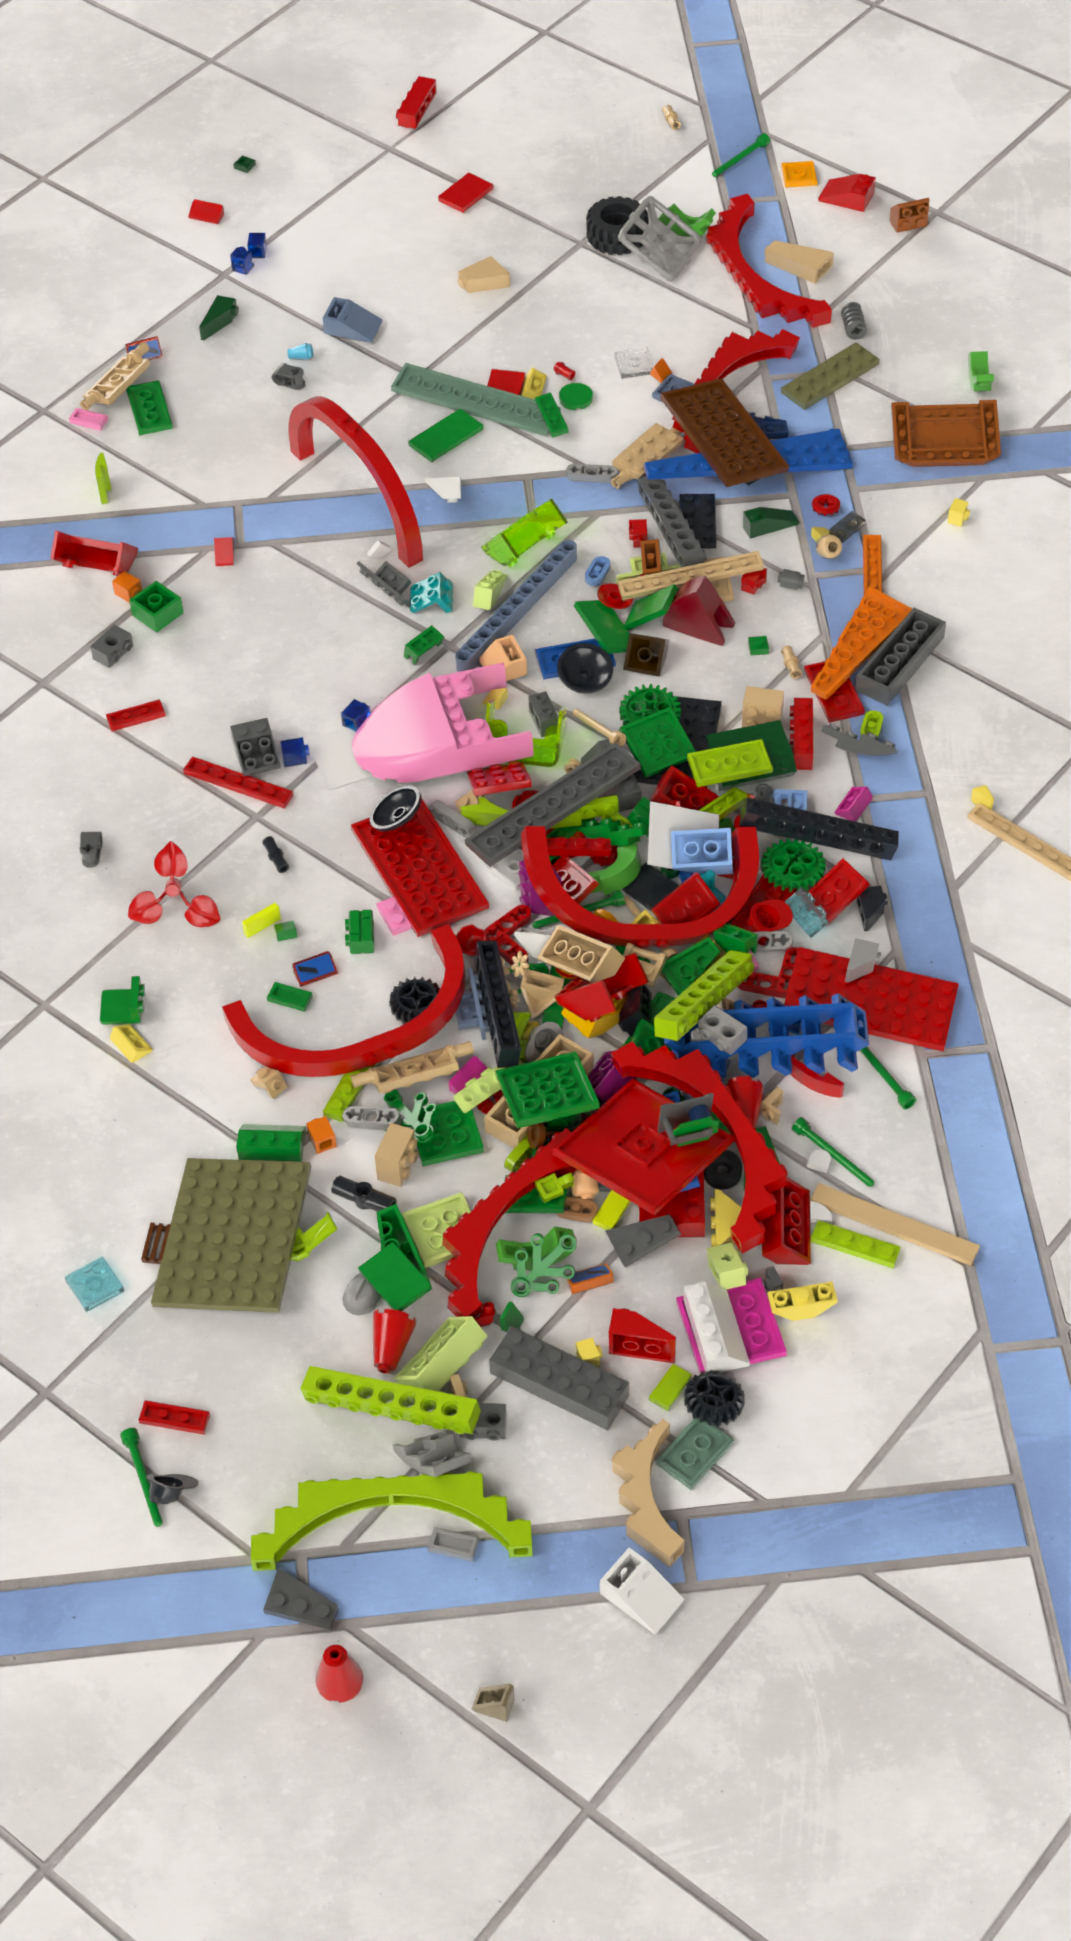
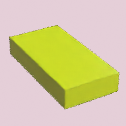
M273 903L243 920L244 935L249 938L281 920L279 906Z
M611 1190L594 1217L593 1224L605 1230L614 1229L631 1201Z

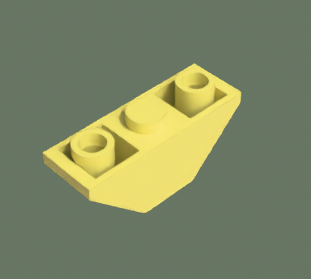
M715 1189L714 1198H710V1211H715V1216H711V1229H715V1234H711V1247L730 1242L734 1244L731 1239L730 1227L735 1225L741 1210L737 1203L719 1189Z
M833 1281L767 1292L772 1313L792 1321L815 1318L838 1302Z

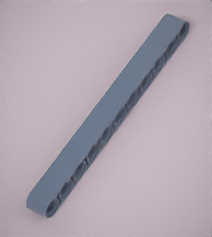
M572 540L563 541L456 652L457 672L474 669L480 663L479 657L496 639L503 638L576 562V542Z

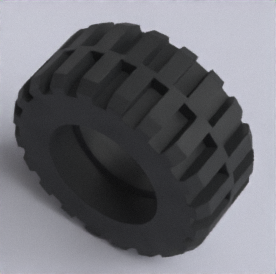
M612 196L594 203L586 215L588 242L596 250L599 249L601 253L606 252L608 255L630 254L632 251L618 240V235L622 227L629 220L630 214L635 212L640 205L639 202L629 197L622 198V196H617L613 198ZM645 209L640 215V219L649 225L648 212ZM635 224L627 232L629 235H642L644 233ZM632 242L638 248L643 246L640 242Z

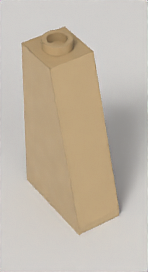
M775 240L764 251L765 263L812 283H816L833 266L834 253L831 251Z

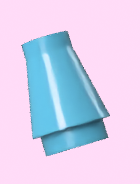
M304 343L288 349L289 359L309 360L314 356L311 344Z

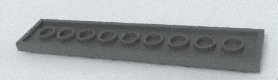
M614 743L466 838L465 845L491 867L522 847L521 833L525 826H545V829L548 830L640 770L641 764L617 743Z

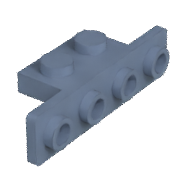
M469 968L468 972L472 991L464 992L460 1005L456 1010L458 1027L461 1030L479 1026L482 1040H486L485 1032H489L487 1019L483 1020L482 1018L486 1014L484 1004L480 1005L479 1003L483 1001L481 989H476V987H480L478 975H473L472 968Z

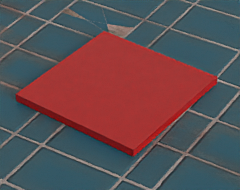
M632 1079L552 1149V1154L651 1214L656 1215L696 1175L698 1176L734 1142V1136L718 1127V1132L710 1136L709 1140L677 1147V1144L670 1146L667 1132L658 1133L657 1130L661 1105L673 1104L675 1102Z

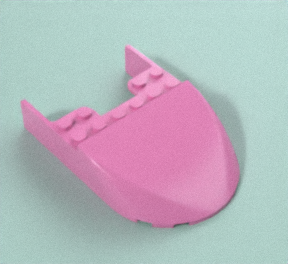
M504 663L433 678L428 673L414 679L389 695L370 713L356 731L352 742L354 758L363 770L371 772L372 776L385 781L387 778L397 779L399 783L423 781L532 757L534 752L531 731L494 738L485 720L477 718L466 721L459 699L490 692L491 689L506 688Z

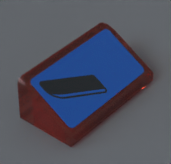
M158 336L125 344L127 354L131 350H135L141 342H145L149 346V351L142 356L143 359L152 360L163 356Z
M330 951L292 964L293 973L300 987L338 974Z

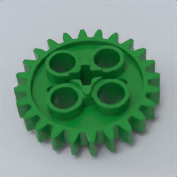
M642 684V689L635 687V692L629 690L628 696H623V701L620 702L619 707L620 720H623L624 726L671 706L680 722V702H677V696L673 697L672 691L667 693L666 687L660 690V685L653 688L652 684H650L649 688H646Z
M787 838L785 843L780 839L779 845L773 842L772 848L767 847L766 852H763L761 860V871L764 872V878H768V883L775 882V888L781 885L782 891L787 887L790 892L793 891V888L800 892L802 887L806 891L808 890V885L814 887L815 882L817 883L824 876L826 868L823 852H818V847L812 848V843L806 845L804 841L799 843L795 839L794 842H791L789 838Z

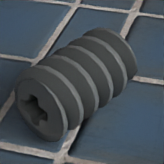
M857 302L846 304L841 310L845 332L850 339L858 340L867 333L862 308Z

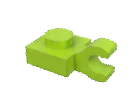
M554 1173L535 1181V1187L543 1202L546 1203L564 1195L563 1189L574 1186L573 1181L575 1179L571 1173L557 1179Z

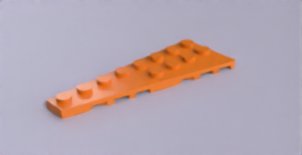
M869 586L858 608L855 609L853 617L848 621L841 633L838 643L833 647L830 657L826 659L823 669L818 673L811 685V692L827 700L882 646L912 608Z

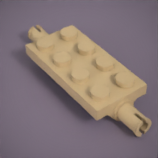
M141 342L135 350H131L127 354V357L123 356L83 395L84 399L80 402V406L84 410H89L94 403L107 405L114 403L115 399L124 393L150 366L149 360L142 358L149 351V346L145 342Z
M655 423L612 460V465L618 468L619 474L611 480V485L619 489L626 481L645 477L644 463L666 459L683 444L684 438L679 436L683 432L674 428L668 430Z
M470 1041L455 1046L451 1044L445 1046V1048L376 1068H368V1071L351 1075V1081L354 1088L372 1083L379 1093H389L399 1087H409L416 1082L430 1081L440 1075L452 1074L454 1071L459 1070L456 1058L473 1054V1046Z

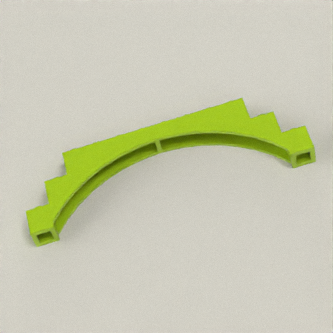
M473 1471L466 1472L465 1474L444 1473L436 1477L421 1474L420 1476L411 1477L399 1475L392 1478L377 1476L373 1479L352 1478L350 1480L329 1479L317 1482L314 1480L298 1482V1507L284 1506L275 1509L274 1534L262 1532L257 1535H251V1564L253 1571L276 1570V1564L302 1538L338 1517L372 1507L414 1505L445 1511L477 1525L497 1539L509 1551V1558L533 1556L531 1520L515 1519L508 1521L506 1496L492 1495L484 1497L483 1475Z

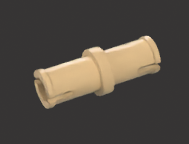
M667 105L668 109L664 106L662 112L665 114L666 122L670 124L673 130H676L675 126L679 129L681 123L678 121V115L673 111L671 105Z
M784 646L783 650H781L784 665L789 670L791 678L798 679L802 675L798 665L799 660L794 655L791 646Z

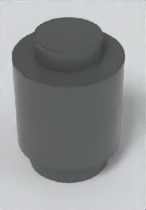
M783 569V572H779L777 583H780V587L802 589L805 575L798 571Z

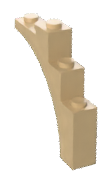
M662 1419L658 1424L652 1425L648 1435L643 1440L640 1439L633 1449L626 1445L622 1451L618 1450L612 1457V1472L626 1481L619 1489V1503L633 1513L625 1523L626 1536L668 1567H671L684 1552L685 1540L671 1529L660 1514L650 1485L653 1462L660 1447L670 1435V1423Z

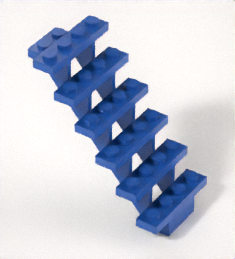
M837 993L831 996L832 1004H818L806 995L799 998L800 1006H786L774 997L767 1000V1008H754L742 999L734 1002L735 1009L722 1010L747 1027V1040L732 1055L719 1050L709 1040L691 1042V1032L698 1028V1023L678 1041L664 1038L665 1045L672 1048L677 1059L698 1049L702 1055L705 1054L711 1064L710 1067L713 1071L717 1070L721 1079L727 1077L725 1059L738 1053L739 1070L754 1078L759 1075L758 1057L771 1051L772 1068L787 1076L792 1073L791 1055L804 1049L805 1066L820 1074L825 1071L824 1053L837 1047L838 1064L852 1073L858 1069L856 1052L869 1045L866 1011ZM834 1018L833 1026L835 1033L821 1034V1024ZM801 1019L802 1035L789 1036L788 1026ZM768 1022L770 1037L756 1038V1028Z

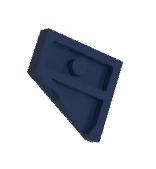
M750 412L751 417L768 439L788 438L789 432L786 420L774 419L770 416L761 418L755 416L756 413Z

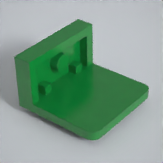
M132 976L131 989L102 991L101 1024L141 1023V1013L144 1012V1000H142V997L145 996V984H141L140 976Z

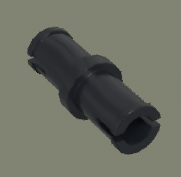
M272 836L266 837L262 844L268 852V858L270 861H273L279 873L286 872L289 869V865L283 857L282 849L278 848Z

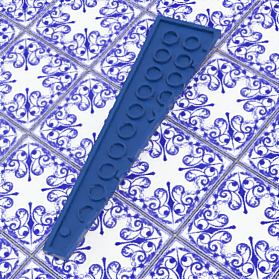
M830 429L823 432L771 440V443L789 465L788 472L852 469L853 462L840 429ZM701 453L644 463V470L648 480L717 476Z

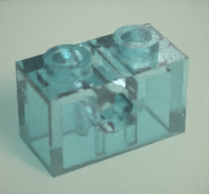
M799 889L785 903L791 908L795 921L812 938L829 923L825 917L827 912L820 905L818 907L814 905L816 900L809 892L805 894Z

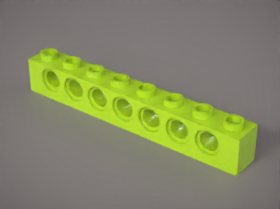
M732 950L727 952L654 1017L655 1036L675 1041L684 1036L713 1006H717L753 973L754 963L752 962V954Z
M309 1366L300 1388L305 1400L312 1404L322 1403L332 1408H347L352 1412H366L375 1417L380 1415L386 1416L395 1421H410L415 1425H429L438 1430L443 1428L449 1429L458 1434H473L481 1412L477 1399Z

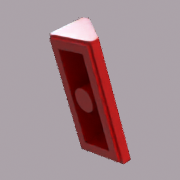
M194 199L188 218L219 224L224 216V207L221 204Z

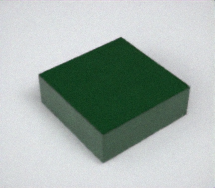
M242 155L233 166L234 169L248 173L256 165L254 159Z

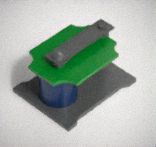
M710 1093L703 1097L661 1105L657 1132H667L670 1146L677 1144V1147L709 1140L710 1136L718 1132L719 1120H713L711 1115L714 1094Z

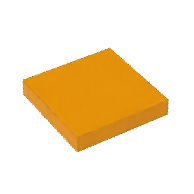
M813 161L781 163L785 188L817 186Z

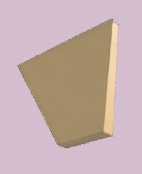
M525 969V976L522 978L520 988L531 1012L532 1019L536 1018L556 1001L554 996L562 990L564 978Z

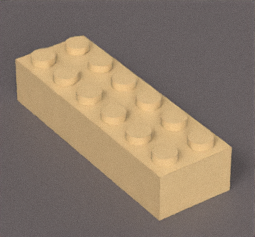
M560 1034L536 1059L537 1061L576 1051L587 1075L594 1068L593 1053ZM504 1096L484 1117L485 1132L513 1149L527 1135L528 1126L516 1128Z

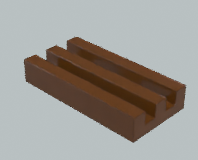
M150 1222L141 1257L142 1263L161 1264L171 1224L164 1226L163 1223L155 1225L154 1222ZM157 1231L150 1258H148L154 1232ZM165 1232L159 1258L156 1259L161 1234Z

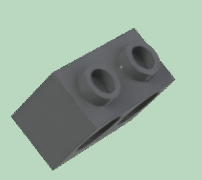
M547 692L528 696L529 713L540 736L545 737L559 733V717Z
M478 1403L481 1412L473 1434H460V1438L468 1440L476 1438H486L493 1441L505 1439L506 1404ZM491 1422H498V1424H495V1425H492V1424H490V1423H491Z

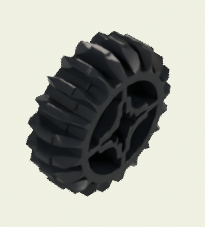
M414 976L413 980H409L406 977L405 983L399 981L398 986H394L389 1001L391 1013L395 1015L396 1020H401L404 1025L420 1015L439 993L440 988L437 982L432 983L431 978L425 981L423 976L421 979H417Z
M710 1370L708 1374H705L701 1371L699 1376L694 1375L692 1380H689L684 1391V1406H687V1413H692L693 1419L700 1418V1424L706 1421L709 1426L712 1423H716L719 1427L721 1423L728 1425L730 1421L735 1422L737 1416H740L745 1404L744 1391L741 1390V1384H736V1378L729 1379L728 1373L721 1375L720 1371L714 1374Z

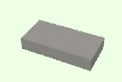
M434 1527L428 1545V1552L473 1562L479 1537Z

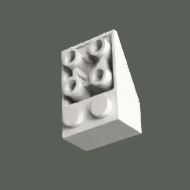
M631 1548L624 1552L600 1580V1594L655 1635L685 1601L645 1558Z

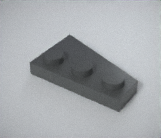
M670 1214L605 1231L625 1268L681 1235Z
M278 1568L263 1610L265 1614L332 1630L338 1612V1605Z

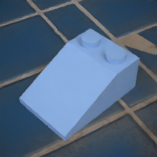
M731 828L671 831L673 870L703 874L712 870L715 875L733 874Z

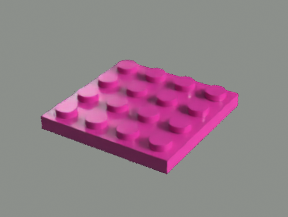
M761 1278L748 1280L746 1285L727 1289L750 1364L787 1356V1350L772 1313ZM684 1296L676 1297V1304L699 1373L701 1371L705 1373L684 1304Z

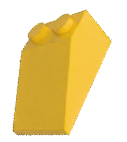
M624 997L620 1000L613 998L612 1000L617 1010L602 1015V1018L595 1022L585 1021L563 1008L561 1014L569 1023L581 1031L584 1036L592 1038L604 1034L618 1024L619 1012L627 998Z

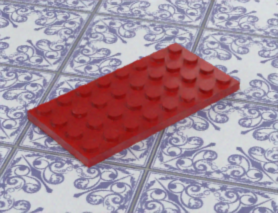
M423 799L415 816L406 825L388 832L377 831L371 825L370 817L351 824L352 832L392 897L399 904L417 937L430 933L431 930L452 924L489 909V902Z
M799 947L784 1002L786 1006H800L799 998L804 995L818 1004H832L831 996L839 993L851 1003L853 1002L866 1011L869 1035L944 1052L959 983L876 964L874 965L873 972L851 982H845L850 958ZM834 1018L822 1024L833 1026Z

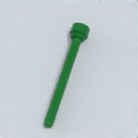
M766 133L759 135L755 143L714 170L712 176L717 177L757 148H764L771 142L769 136Z
M621 890L612 892L609 898L582 907L592 912L611 905L612 907L624 906L625 900ZM553 915L534 921L532 927L539 929L561 921Z
M867 1046L861 1049L860 1052L896 1093L899 1105L904 1110L911 1108L916 1103V1097L911 1092L902 1089Z
M800 1117L795 1121L791 1128L793 1132L798 1136H806L821 1149L827 1151L833 1159L868 1187L874 1185L872 1178L812 1131L807 1120Z
M136 1428L125 1429L120 1433L122 1443L130 1450L153 1524L156 1527H160L163 1521L157 1503H152L149 1499L150 1481L146 1478L147 1472L138 1448L140 1440L138 1430Z

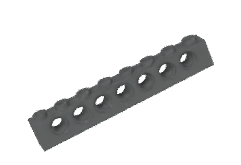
M647 476L638 478L639 494L679 566L686 567L704 563L707 559L704 549H701L700 542L695 538L693 529L689 528V523L687 519H684L682 510L678 509L675 499L673 500L671 491L667 490L665 480H648Z

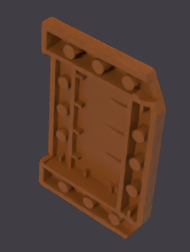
M979 400L978 404L909 406V402L891 403L894 458L899 462L912 467L984 465L1001 456L997 400Z

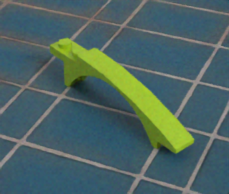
M617 795L597 797L551 828L582 825L581 819L601 817L603 814L610 816L614 813H619ZM485 797L479 798V804L460 806L462 816L473 824L487 826L509 811L496 806Z

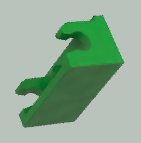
M431 625L405 644L403 657L409 659L411 656L413 658L412 663L416 664L419 657L435 645L437 647L440 646L445 636Z
M728 923L713 931L714 944L720 950V953L726 954L732 950L750 954L751 948V952L756 954L758 934Z

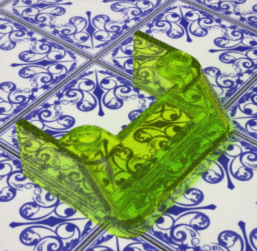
M551 498L521 517L482 545L481 548L485 554L504 567L508 565L510 568L518 562L517 559L520 558L519 556L545 537L548 540L556 535L555 530L567 524L568 521Z
M490 700L487 703L485 721L489 725L492 736L494 738L508 736L506 722L501 719H494L495 700ZM562 707L559 710L558 725H552L547 728L545 739L532 738L534 755L514 761L523 762L525 765L552 767L557 764L564 739L567 707Z

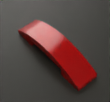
M795 1054L791 1055L792 1073L790 1075L795 1080L820 1094L836 1098L843 1096L844 1083L829 1072L823 1077L797 1060Z

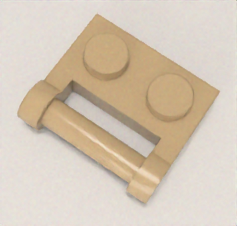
M627 943L623 957L636 952L637 956L656 961V964H651L639 960L649 980L646 985L654 987L666 962L667 954L661 952L660 954L635 947V944Z

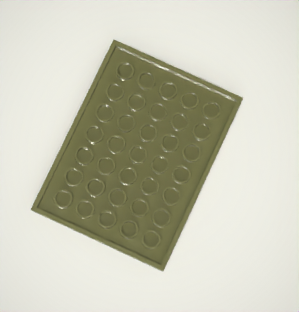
M187 1158L151 1299L152 1306L279 1313L311 1173V1163Z

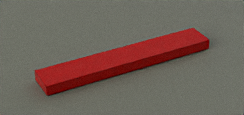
M193 756L183 769L186 775L284 809L294 796L291 790L251 776L244 777L242 773Z

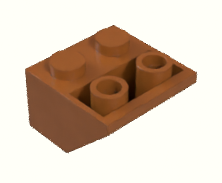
M929 197L891 207L890 223L896 233L927 226Z

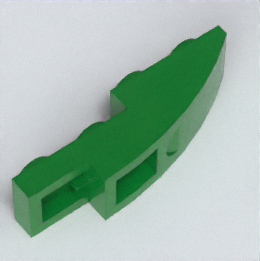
M606 818L598 823L597 820L586 821L585 825L579 827L578 830L589 838L610 839L611 845L626 846L639 842V836L649 834V824L645 825L644 822H638L629 827V824L621 825L620 820L612 821V818Z

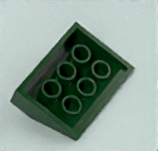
M781 720L706 735L709 749L762 739L773 767L772 773L717 783L719 791L790 777L797 772L793 752Z

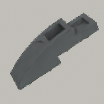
M832 723L829 726L824 725L821 732L838 739L835 747L852 753L867 756H886L897 754L899 751L895 749L896 744L887 740L882 743L877 740L878 736L870 732L867 735L862 734L860 739L857 740L858 735L849 731L844 734L839 731L840 727Z

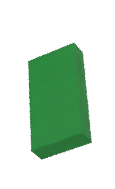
M274 982L267 996V1001L305 1012L313 995L312 992Z

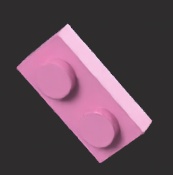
M394 897L376 903L377 910L393 936L411 929L410 922Z

